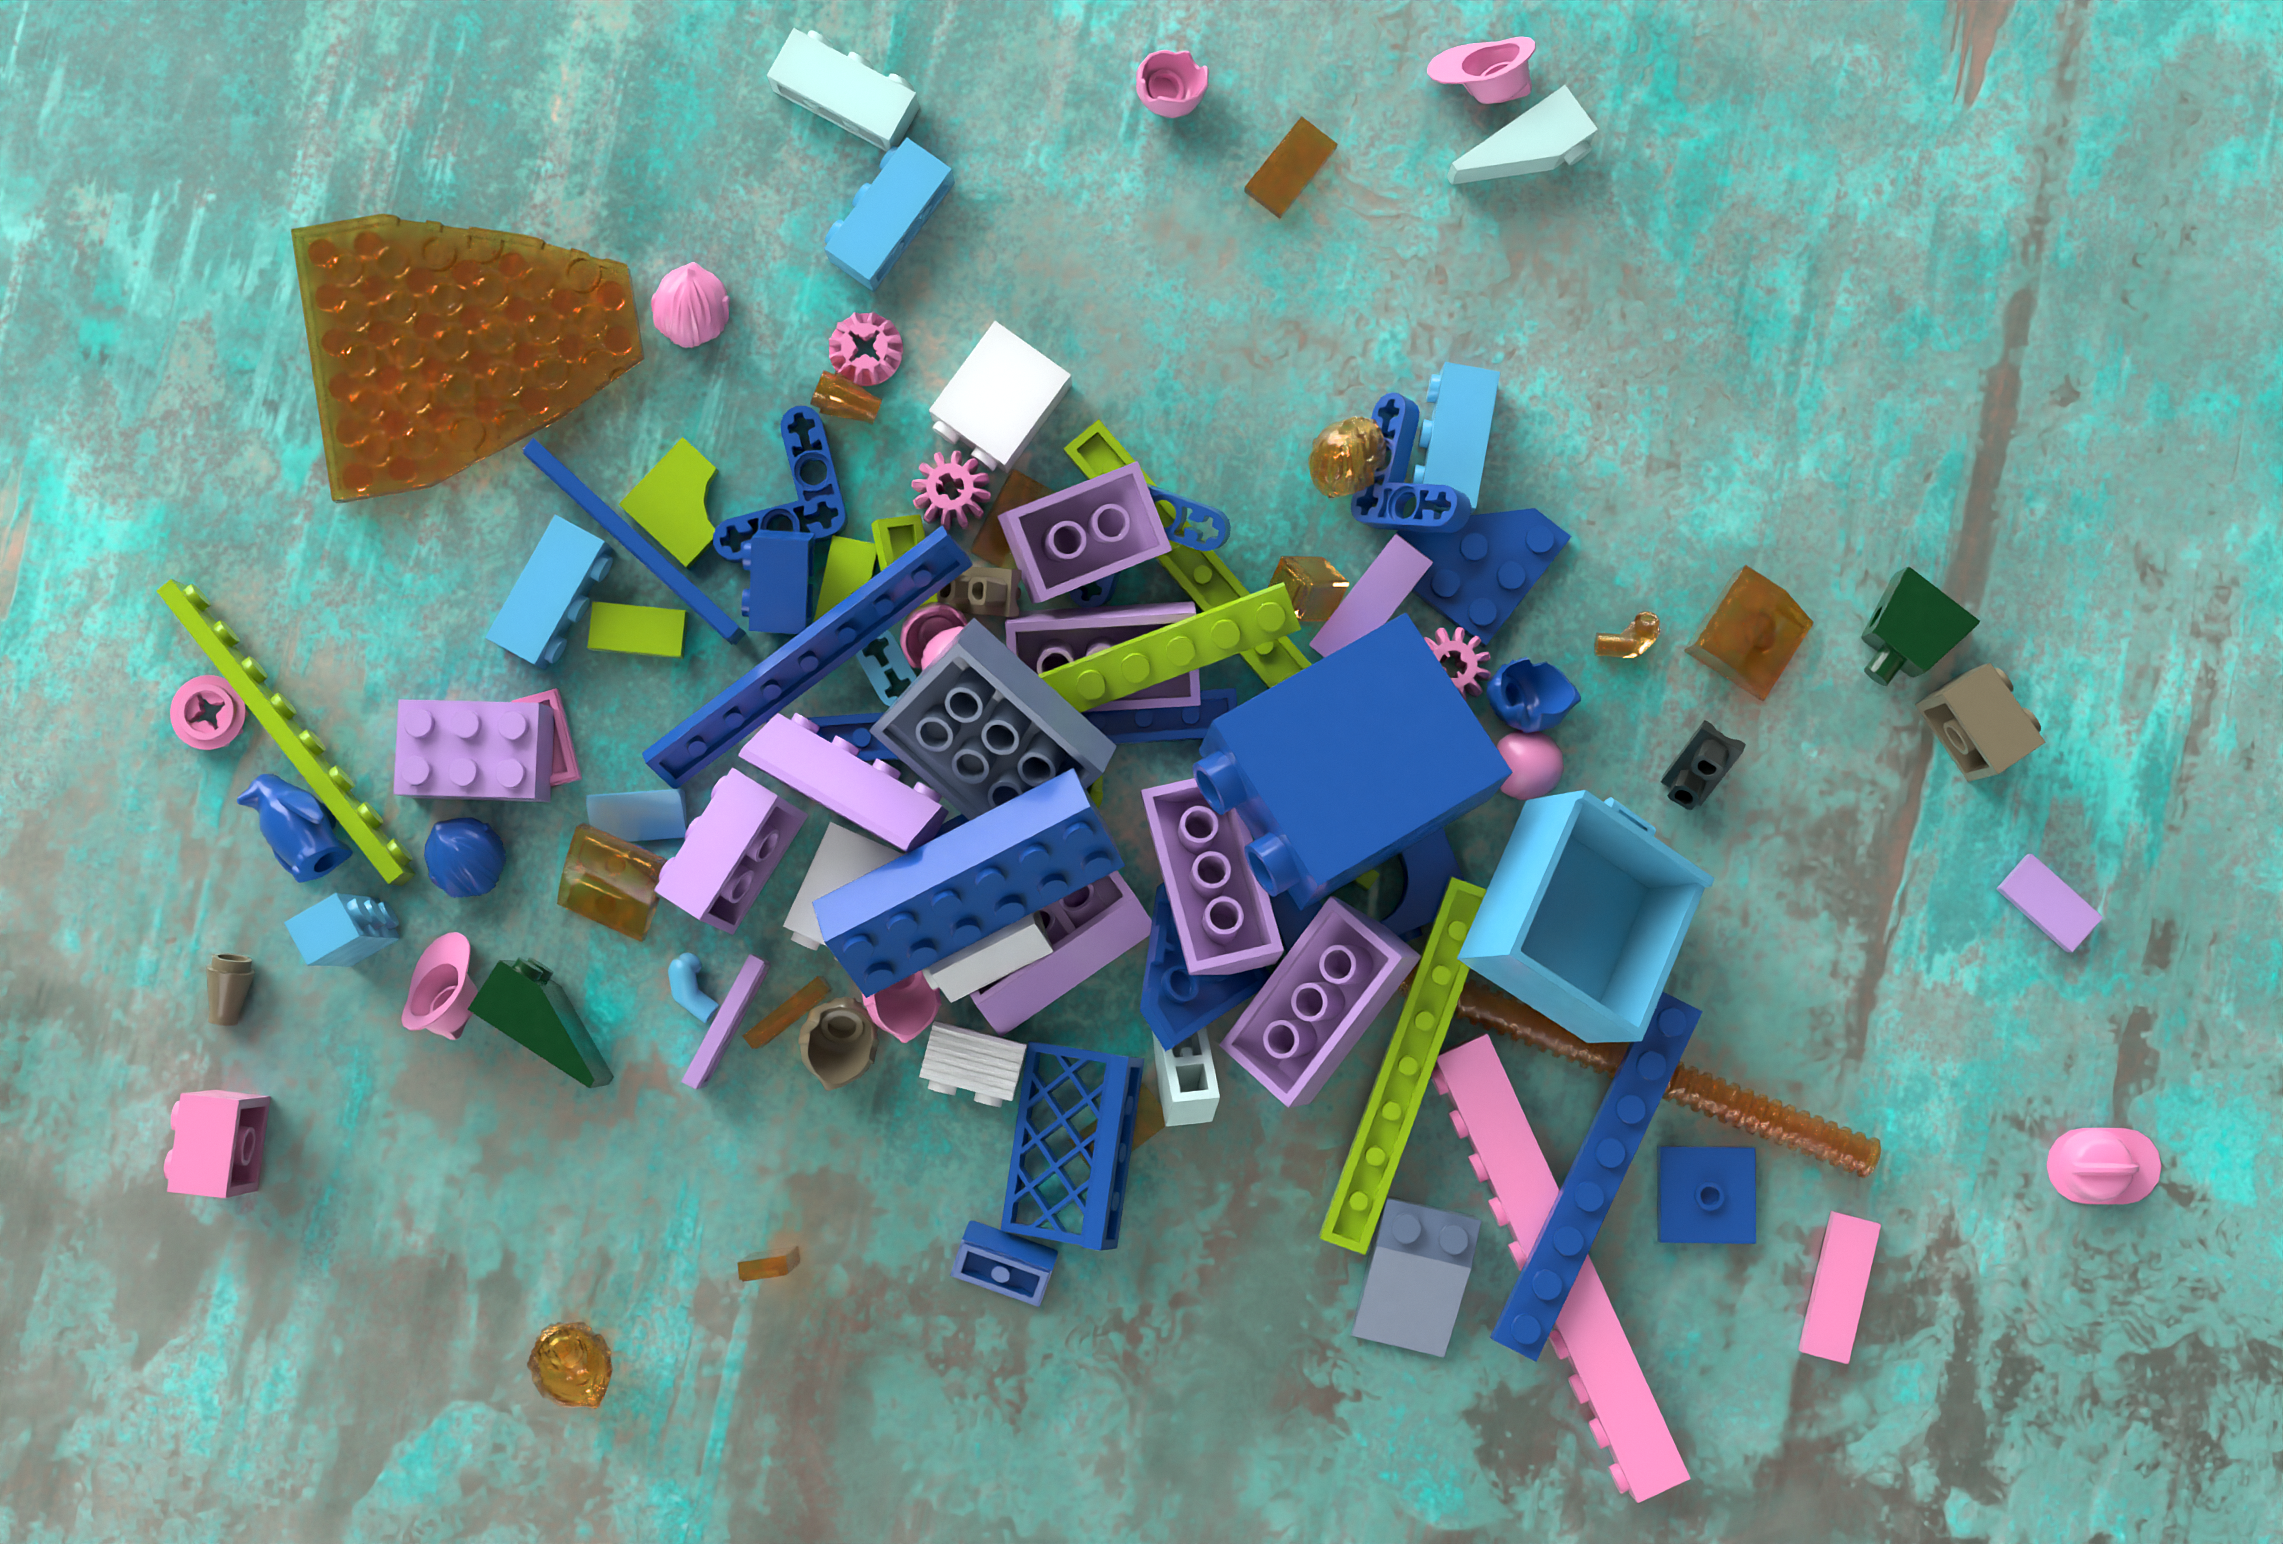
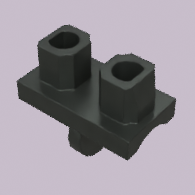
M1704 720L1662 776L1660 782L1670 788L1667 795L1668 798L1687 810H1692L1696 804L1701 806L1741 756L1746 744L1740 740L1724 736L1711 723Z

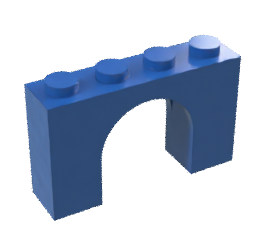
M1443 828L1397 854L1404 877L1402 895L1394 910L1386 918L1379 921V923L1389 928L1404 942L1422 936L1423 933L1420 926L1434 921L1449 877L1452 876L1465 881ZM1286 890L1275 897L1269 894L1268 896L1280 939L1287 955L1323 906L1320 901H1317L1300 911Z

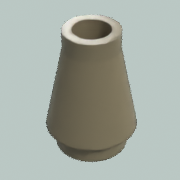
M229 953L212 955L211 964L206 966L209 1000L208 1022L223 1026L238 1024L240 1011L255 975V970L251 969L252 959L250 957Z

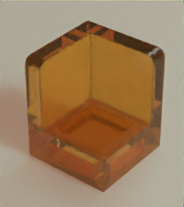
M1281 556L1268 587L1284 582L1298 621L1313 622L1328 621L1338 608L1349 582L1324 557Z

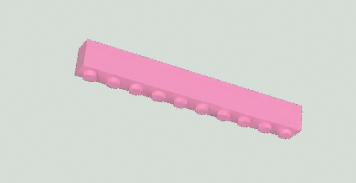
M1480 1033L1440 1051L1430 1077L1438 1094L1447 1093L1454 1107V1110L1448 1113L1451 1124L1459 1139L1467 1136L1474 1151L1473 1155L1468 1156L1470 1166L1479 1183L1487 1180L1494 1198L1488 1200V1205L1498 1226L1502 1227L1507 1224L1514 1240L1513 1243L1508 1244V1249L1518 1270L1522 1271L1559 1193V1189L1489 1035ZM1587 1254L1553 1326L1554 1330L1549 1334V1339L1560 1360L1568 1358L1574 1375L1568 1377V1381L1580 1404L1588 1402L1595 1419L1589 1421L1588 1425L1600 1449L1608 1446L1615 1464L1608 1466V1469L1616 1487L1621 1494L1628 1491L1634 1500L1640 1503L1691 1478L1589 1254Z

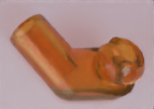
M1642 611L1635 616V619L1621 634L1597 632L1594 643L1595 656L1640 657L1657 640L1660 634L1659 617L1651 611Z

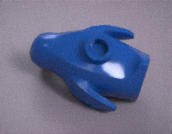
M261 774L237 798L239 805L252 807L259 813L260 831L272 847L275 858L286 871L293 875L298 883L325 876L353 854L349 846L338 840L332 829L336 826V817L325 803H321L308 791L287 783L279 776Z

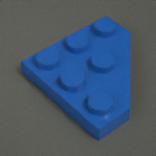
M1536 508L1470 515L1464 527L1454 533L1402 530L1396 532L1433 561V564L1411 592L1457 628H1463L1464 633L1471 639L1478 636L1481 639L1479 645L1483 648L1572 537Z
M1163 882L1156 889L1140 1012L1166 1052L1260 991L1271 974L1265 966L1231 975H1189L1165 883Z

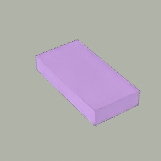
M2027 854L1996 888L2067 953L2073 952L2103 918L2033 854Z

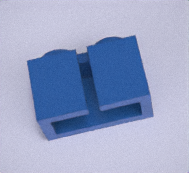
M758 530L751 537V542H745L743 569L750 571V589L744 588L741 610L743 617H749V631L799 634L812 624L813 584H808L809 576L813 577L815 533Z

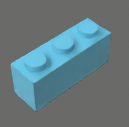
M907 137L899 148L894 145L887 151L879 165V169L882 171L872 184L866 182L862 185L852 201L853 210L845 221L839 219L832 225L824 240L827 244L824 250L829 261L872 292H875L955 184L953 172L949 166Z
M1445 362L1439 375L1431 374L1426 402L1434 403L1431 420L1423 419L1418 447L1426 448L1423 466L1415 464L1411 483L1446 485L1464 493L1470 499V515H1472L1478 501L1500 372ZM1434 505V510L1440 512L1449 511L1450 507L1444 508Z
M555 514L485 638L543 670L547 668L549 662L552 664L556 663L565 650L567 639L564 636L571 623H578L589 607L590 598L587 595L595 581L601 582L612 566L613 558L610 555L613 548L602 539Z
M335 893L284 922L307 966L352 967L401 939L395 929L399 925V921L394 910L386 901L380 902L379 898Z

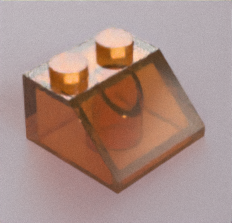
M1745 565L1732 574L1684 651L1759 700L1764 701L1814 622L1786 590Z

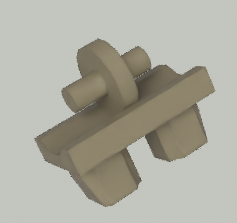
M971 566L937 592L938 602L949 603V605L962 613L1019 617V607L1016 600L1021 597V589L1017 585L1021 580L1022 570Z

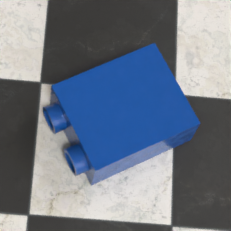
M1406 612L1214 719L1199 748V753L1203 759L1194 763L1192 767L1196 783L1212 809L1218 814L1223 815L1235 808L1255 840L1244 847V853L1247 863L1258 883L1273 897L1287 890L1300 911L1486 803L1513 773Z

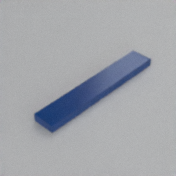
M532 438L522 449L524 451L523 454L731 645L733 643L736 645L746 634L743 629L535 438Z

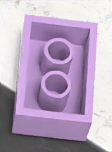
M398 699L393 794L412 799L551 802L550 776H552L554 708L541 703Z
M732 767L728 775L723 776L715 784L711 793L712 800L702 816L694 819L689 825L685 834L686 841L676 857L669 859L661 869L659 874L660 882L654 891L700 921L733 935L809 815Z

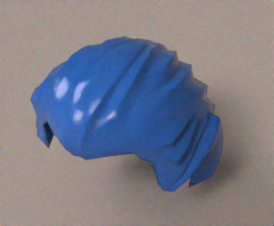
M1527 657L1520 658L1517 661L1512 660L1509 664H1503L1496 671L1495 675L1490 677V681L1487 682L1486 696L1496 716L1506 725L1523 730L1524 733L1538 732L1557 726L1569 711L1581 702V696L1576 687L1563 672L1554 665L1548 664L1547 661L1532 664Z
M473 817L455 818L439 821L434 824L425 844L424 858L431 881L438 888L443 889L449 896L462 898L481 896L496 887V883L499 881V876L506 863V851L501 838L493 831L489 823H482Z

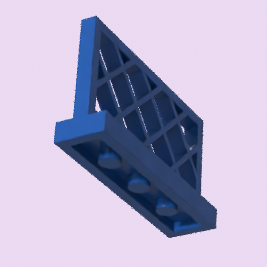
M1028 1041L1000 1231L1082 1245L1083 1248L1099 1251L1117 1249L1145 1058ZM1041 1053L1055 1055L1065 1070L1064 1073L1049 1085H1046L1038 1073ZM1067 1057L1078 1058L1080 1060L1077 1061L1074 1065H1072ZM1091 1061L1106 1063L1103 1084L1093 1092H1090L1077 1072ZM1070 1078L1084 1099L1065 1113L1052 1092ZM1036 1086H1037V1088L1039 1089L1040 1092H1038V1093L1035 1095V1089H1036ZM1101 1096V1102L1099 1105L1096 1099ZM1045 1098L1058 1119L1040 1133L1031 1120L1033 1107ZM1089 1105L1098 1118L1096 1132L1084 1140L1070 1119ZM1064 1126L1077 1146L1058 1160L1045 1139ZM1030 1134L1033 1139L1028 1142V1137ZM1094 1143V1150L1092 1153L1089 1147ZM1038 1146L1051 1167L1033 1180L1024 1167L1025 1157L1027 1153ZM1082 1153L1091 1166L1089 1179L1077 1188L1063 1167ZM1056 1173L1070 1194L1051 1208L1038 1187ZM1022 1181H1023V1183L1025 1184L1026 1187H1024V1188L1021 1190V1184H1022ZM1087 1191V1198L1085 1200L1082 1194ZM1031 1193L1044 1215L1031 1225L1018 1223L1016 1218L1019 1202ZM1073 1201L1076 1202L1084 1214L1081 1234L1068 1232L1057 1217V1214ZM1049 1221L1054 1229L1041 1226Z

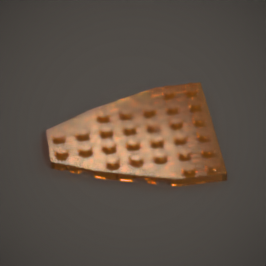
M377 214L291 229L331 498L337 504L431 488L562 419L645 359L631 271L627 264L607 258H595L587 252L571 248V250L561 248L530 235L469 226V229L444 226L441 222L426 220L425 223L403 220L396 215Z

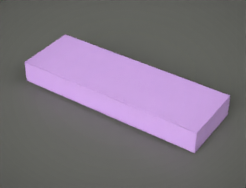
M1396 533L1310 642L1309 646L1323 657H1327L1384 625L1433 564V561Z
M749 954L681 1081L682 1083L694 1089L707 1087L771 967L770 961L756 954Z

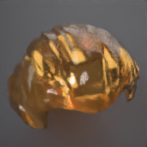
M1354 416L1332 423L1324 428L1318 437L1313 440V446L1308 457L1310 475L1316 489L1328 498H1339L1355 494L1357 491L1374 485L1375 470L1385 464L1386 443L1382 430L1376 420H1369L1363 416Z
M584 1322L550 1323L536 1337L527 1367L531 1372L532 1382L542 1398H546L551 1403L562 1408L587 1407L597 1409L600 1407L612 1376L613 1368L610 1357L612 1351L603 1336L594 1333L592 1328Z

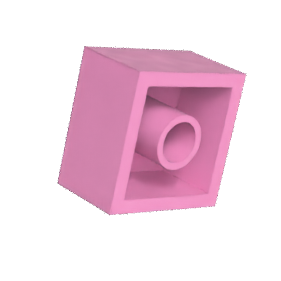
M221 1090L181 1093L180 1101L175 1103L171 1114V1128L175 1130L173 1150L168 1152L164 1164V1176L166 1179H169L167 1192L229 1198L258 1191L271 1096Z

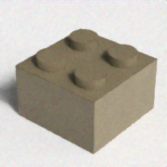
M1991 662L1959 674L1915 704L1968 782L2000 774L2046 743L2039 733L2041 725L2038 719L2029 709L2020 706L2011 693L2014 690L2012 682L2001 669L1994 668Z

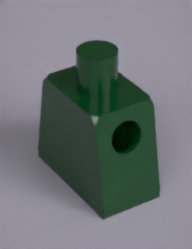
M1908 566L1895 573L1891 578L1862 633V640L1877 651L1864 668V672L1872 680L1883 686H1888L1899 670H1902L1912 678L1922 675L1966 637L1980 623V620Z

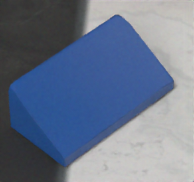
M969 1221L950 1276L1040 1307L1058 1256V1251L988 1225Z

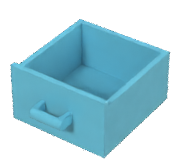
M1587 790L1529 799L1526 800L1457 959L1587 1043L1642 1041L1705 887H1711L1715 878L1655 838L1656 828L1612 797L1603 802Z

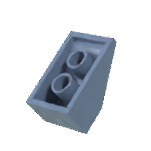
M1387 1196L1373 1233L1351 1336L1445 1357L1472 1268L1482 1221L1473 1215Z

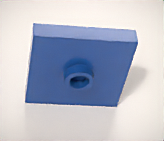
M1657 1146V1241L1660 1243L1756 1244L1755 1147Z

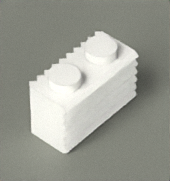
M934 1021L919 1077L929 1080L928 1089L955 1095L957 1087L974 1091V1101L1001 1107L1003 1099L1014 1100L1028 1044Z

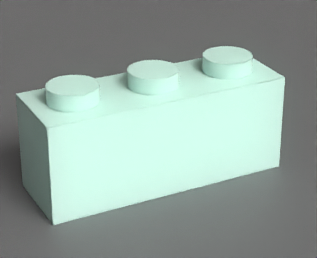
M793 28L767 74L773 92L886 152L894 145L896 147L899 146L920 108L916 92L913 91L914 87L907 80L895 74H890L889 77H886L874 71V66L867 59L853 52H850L848 56L833 49V44L826 37L814 31H809L806 35Z

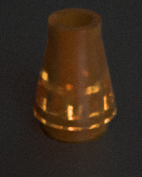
M823 370L810 405L820 408V414L862 421L873 425L883 399L872 395L837 370L835 374Z

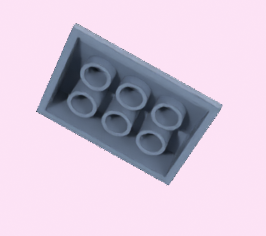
M975 618L941 650L869 730L871 734L970 821L1072 768L1075 769L1087 789L1104 773L1117 748L1112 741Z

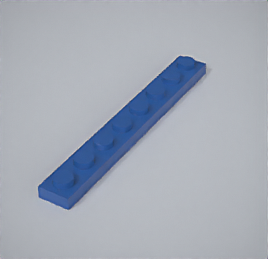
M943 526L939 527L642 752L645 763L672 789L679 788L973 566L969 556Z
M1662 991L1643 1040L1630 1042L1491 1333L1490 1338L1537 1362L1703 1011Z

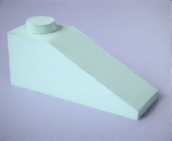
M1564 85L1454 161L1446 178L1453 185L1553 170L1565 161L1571 166L1592 150L1589 144L1598 129L1566 85Z
M1206 1026L1166 1052L1153 1033L1157 1084L1165 1126L1212 1122L1220 1094Z

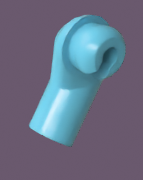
M682 953L678 959H674L668 969L672 997L679 1005L703 1023H707L718 1009L719 1004L698 989L696 975H698L702 968L700 959L693 953Z

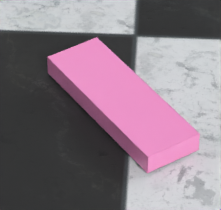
M1834 1211L1830 1212L1800 1339L1799 1351L1849 1364L1880 1233V1223Z

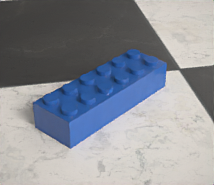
M1072 768L813 901L812 904L824 943L867 998L1124 867L1125 863L1108 825L1075 769Z

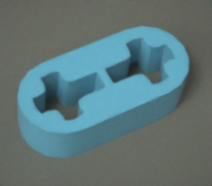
M886 630L876 639L879 642L888 641L889 645L883 650L889 664L881 667L874 655L865 657L864 652L870 648L869 644L857 652L856 656L879 698L890 708L898 697L892 696L888 698L887 692L892 689V685L886 674L894 670L902 683L909 680L912 683L917 677L896 639Z

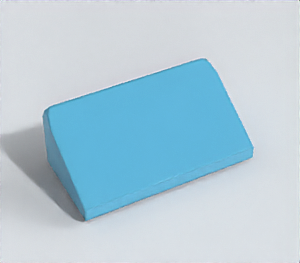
M682 789L586 795V807L593 844L685 838L687 831L686 794Z

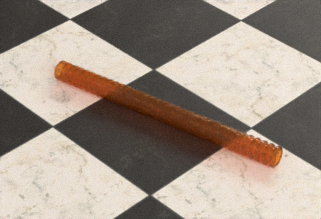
M1418 962L1397 990L1400 991V997L1406 998ZM1472 979L1464 983L1454 1011L1456 1019L1462 1020L1463 1017L1469 1018V1024L1476 1025L1477 1022L1482 1023V1029L1487 1031L1495 1028L1497 1035L1504 1036L1505 1033L1510 1034V1040L1515 1042L1519 1038L1523 1039L1525 1046L1538 1045V1051L1543 1053L1547 1049L1551 1050L1553 1057L1559 1058L1563 1055L1565 1056V1061L1571 1064L1575 1060L1579 1061V1067L1587 1069L1588 1066H1591L1596 1074H1601L1603 1071L1607 1072V1078L1612 1080L1629 1046V1042L1587 1043L1542 1013L1531 1008L1528 1004L1524 1002L1522 1004L1518 1003L1517 997L1511 995L1509 998H1505L1504 992L1496 990L1495 993L1490 992V986L1485 984L1481 988L1477 987L1476 981ZM1679 1061L1662 1096V1099L1668 1102L1675 1099L1676 1105L1684 1107L1686 1104L1690 1105V1110L1698 1113L1700 1110H1703L1704 1116L1708 1118L1716 1115L1721 1123L1725 1124L1731 1121L1732 1127L1736 1129L1744 1126L1749 1134L1753 1135L1759 1132L1760 1138L1764 1140L1772 1137L1773 1142L1781 1146L1787 1143V1148L1796 1151L1800 1148L1801 1154L1809 1157L1815 1154V1159L1824 1162L1828 1159L1829 1165L1836 1168L1842 1165L1843 1170L1852 1173L1856 1170L1857 1176L1861 1178H1866L1872 1174L1880 1158L1881 1145L1878 1138L1871 1137L1867 1140L1865 1133L1857 1131L1855 1134H1852V1129L1847 1126L1839 1129L1837 1122L1830 1120L1824 1123V1118L1819 1115L1811 1118L1809 1111L1802 1109L1800 1112H1796V1106L1791 1104L1783 1107L1782 1101L1778 1099H1773L1770 1102L1768 1101V1095L1760 1093L1758 1096H1755L1754 1090L1750 1088H1745L1742 1091L1740 1090V1084L1732 1082L1730 1085H1727L1726 1079L1722 1077L1714 1080L1712 1073L1705 1071L1699 1074L1698 1068L1694 1066L1686 1069L1684 1062Z

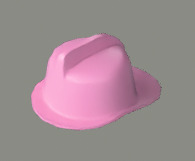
M1516 37L1498 42L1457 46L1434 57L1428 64L1427 73L1432 80L1443 84H1463L1469 94L1482 104L1503 103L1525 97L1532 90L1528 60L1535 52L1536 43L1528 37Z
M458 932L447 933L436 939L424 951L415 967L408 999L403 1009L401 1020L404 1028L410 1031L426 1028L450 1040H456L461 1037L467 1020L473 1015L467 1009L478 994L477 987L467 974L471 951L467 937Z
M2081 1128L2070 1130L2057 1138L2049 1150L2046 1164L2049 1180L2058 1193L2070 1201L2083 1204H2129L2138 1202L2153 1191L2159 1181L2161 1172L2159 1152L2152 1141L2139 1131L2126 1128Z

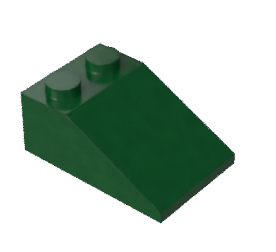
M520 957L516 961L499 960L467 1010L589 1089L609 1085L614 1076L563 988L550 979L554 972L532 958H529L528 961Z

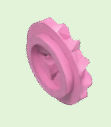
M874 311L861 314L854 312L851 317L837 323L832 337L829 338V358L834 369L843 379L855 385L873 386L886 381L896 372L902 360L903 343L898 330L891 320L879 316ZM876 336L873 348L880 360L877 361L874 357L870 358L866 354L855 359L854 355L858 349L852 337L861 338L866 342L871 337L875 338Z
M215 675L198 676L187 681L176 692L170 708L172 727L178 737L191 747L208 751L229 746L230 742L237 735L243 733L242 727L245 718L249 715L245 702L225 678ZM204 700H207L209 704L214 706L225 705L216 714L218 721L216 724L218 727L206 720L197 721L205 713Z

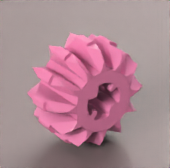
M954 451L951 456V463L947 464L941 452L935 453L934 459L938 467L933 469L928 464L921 463L919 470L927 480L916 479L912 481L911 486L913 490L923 493L913 500L916 509L928 508L924 515V520L928 524L935 522L942 515L941 526L947 531L951 528L952 518L958 519V523L963 530L967 529L969 523L965 514L970 512L978 519L984 516L983 510L975 502L986 503L991 501V493L980 489L990 482L987 473L975 474L979 467V462L976 458L968 460L962 467V454L960 451ZM948 482H953L956 488L964 486L963 490H957L959 497L955 500H950L947 494L939 495L940 492H946L944 485Z
M1458 627L1454 631L1452 641L1449 640L1446 630L1439 628L1435 632L1437 644L1427 637H1424V640L1439 662L1444 663L1450 656L1456 658L1455 666L1462 668V674L1458 671L1450 679L1466 701L1465 690L1470 695L1478 697L1483 691L1475 680L1487 681L1490 679L1491 672L1477 667V665L1483 664L1491 658L1489 652L1475 655L1473 650L1480 644L1481 639L1475 636L1467 645L1462 643L1465 634L1463 628Z

